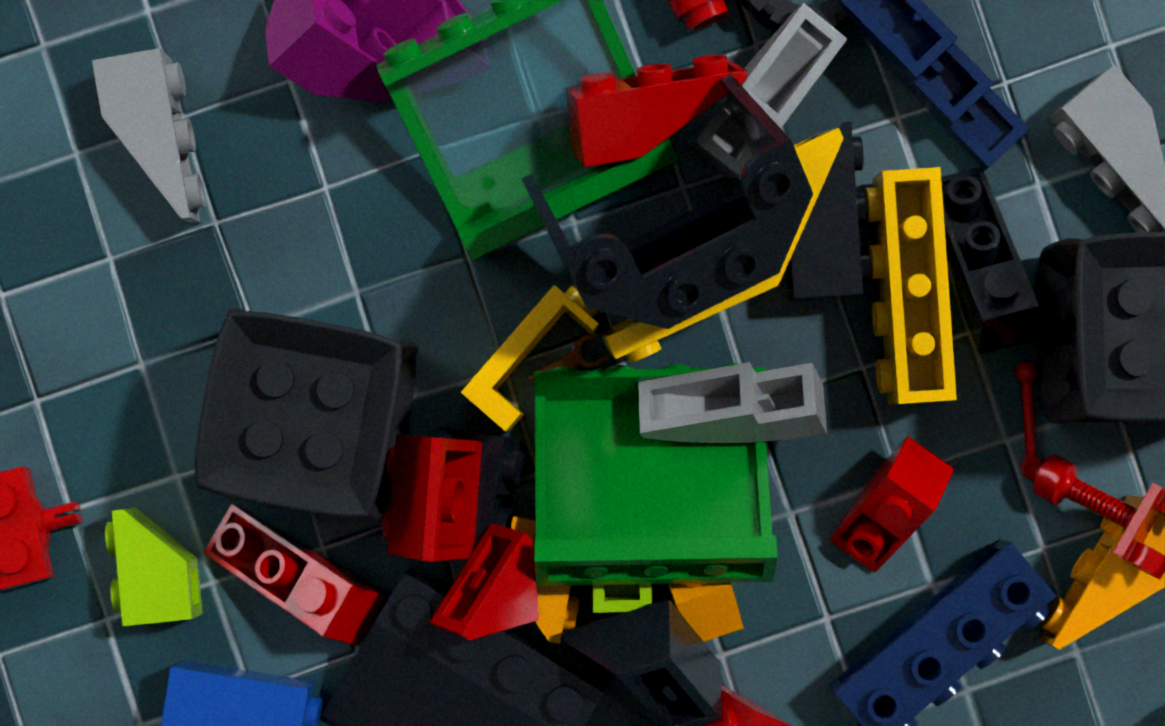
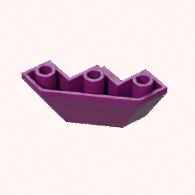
M274 0L265 28L269 66L314 95L382 103L392 100L376 67L377 64L386 60L383 55L384 52L409 39H415L417 44H420L438 35L439 33L436 28L441 23L463 13L469 14V12L460 0ZM487 38L405 77L412 94L483 74L490 68L485 45Z

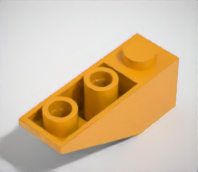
M1127 495L1123 502L1138 509L1144 497ZM1159 514L1143 544L1165 555V517ZM1103 517L1100 528L1105 532L1094 550L1086 549L1073 566L1070 577L1075 580L1064 599L1057 597L1048 607L1050 610L1049 614L1041 621V626L1045 630L1039 640L1058 650L1165 588V572L1159 580L1122 561L1113 553L1126 528Z

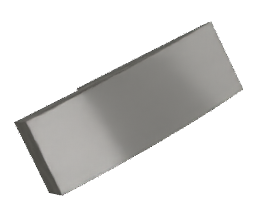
M802 3L744 68L747 71V80L741 86L772 120L782 128L846 42L847 38L805 3ZM727 95L717 101L684 144L727 179L740 177L744 165L753 156Z
M747 362L638 382L640 434L643 438L676 442L752 443L827 435L823 382L813 363L755 372L751 363Z

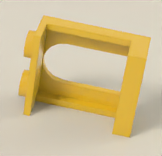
M554 285L461 391L466 398L504 431H510L523 417L524 413L497 390L560 317L566 312L593 335L599 329V323L593 319L597 311L585 306L577 289L572 285L565 293Z

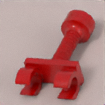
M1056 454L1047 458L1034 480V495L1054 505L1060 504L1065 498L1080 504V506L1090 509V511L1100 514V516L1105 517L1111 522L1126 528L1113 553L1122 561L1160 580L1165 572V555L1143 543L1159 514L1165 517V489L1152 482L1137 509L1077 478L1078 468L1076 464Z

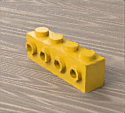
M941 167L882 171L872 179L873 188H865L864 192L867 201V222H875L876 245H869L868 248L871 258V279H879L880 302H873L872 325L874 335L883 336L884 359H877L876 361L877 389L879 394L887 393V405L957 400Z

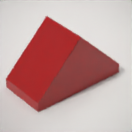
M491 523L429 623L437 629L471 641L539 620L532 538L524 532Z

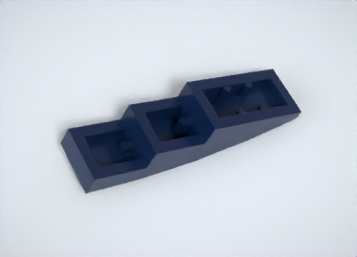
M836 0L904 84L985 171L1030 129L991 89L994 83L955 44L958 37L921 0Z

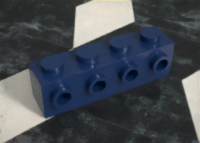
M999 540L829 683L828 686L861 726H916L918 720L915 716L931 702L935 706H940L953 697L962 687L959 679L975 665L979 669H983L999 658L1006 649L1002 642L1020 628L1022 632H1026L1038 625L1050 612L1046 605L1057 595L1012 542Z

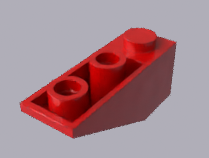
M706 55L693 59V67L672 70L670 64H651L637 68V76L615 79V74L595 73L580 78L581 85L565 87L573 155L584 167L641 158L723 98L726 93L720 81L721 78L731 74L742 84L747 80V71L731 60L727 61V56Z
M234 504L230 505L203 552L320 635L359 646L387 597L349 570Z

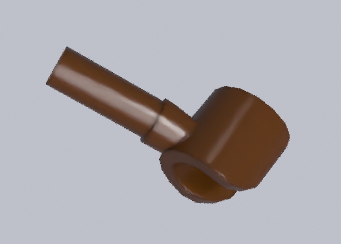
M588 334L573 344L570 353L535 371H549L560 366L578 368L580 370H594L604 363L607 355L595 362H587L581 357V345L598 338L597 335ZM533 371V372H531V373L528 374V377H529V379H530L531 384H532L533 387H534V371Z

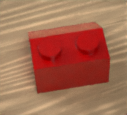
M396 435L395 446L391 448L387 459V474L389 480L392 481L391 505L386 507L382 521L383 535L388 540V554L431 562L470 558L475 544L482 441Z

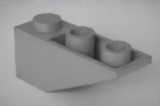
M160 48L92 60L102 118L179 217L192 225L201 223L198 208L206 206V198L202 179L199 174H192L188 153L196 151V141L190 119H182L178 97L186 96V84L180 63H172V59Z
M1114 64L1100 73L1049 116L1056 125L1053 132L1057 140L1068 152L1073 155L1080 153L1092 167L1093 171L1090 172V176L1095 185L1106 196L1110 198L1116 196L1130 212L1127 220L1135 232H1164L1165 163L1153 110Z

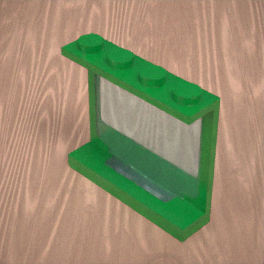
M491 0L490 5L492 9L474 18H470L468 13L454 16L436 28L439 33L438 35L420 44H417L415 39H409L389 48L383 54L386 60L376 65L385 87H387L437 188L471 261L544 226L521 180L530 174L533 175L557 220L678 161L674 148L668 138L641 158L584 167L573 155L565 87L581 85V77L595 73L615 74V79L636 76L603 0Z

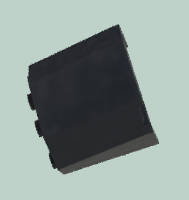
M731 74L721 78L720 81L753 155L746 162L740 177L741 186L627 243L613 235L595 234L570 246L533 175L530 174L521 179L586 307L669 329L779 274L813 196V191L791 139Z

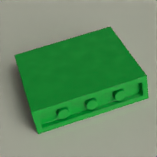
M739 363L726 364V365H723V366H721V367L730 366V365H736V364H739ZM674 364L663 369H634L625 365H617L606 370H577L572 367L560 366L549 371H534L536 586L774 581L778 555L776 535H772L766 441L752 443L676 442L643 438L640 434L638 382L713 368H691L687 365ZM753 367L755 372L765 371V367Z

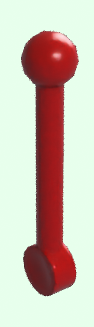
M1023 361L1018 364L1015 371L1017 379L1022 384L1026 458L1020 463L1019 469L1025 478L1035 480L1043 464L1037 458L1033 381L1037 377L1038 370L1034 363Z

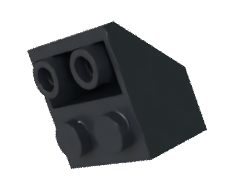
M669 599L647 604L639 609L610 618L595 620L587 625L564 632L563 642L616 701L654 726H703L722 720L720 661Z

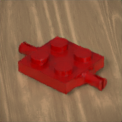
M24 466L0 472V592L55 578L49 554L50 531L75 524L79 525L83 521L82 514L74 513L81 511L76 500L45 509L36 496L31 470Z

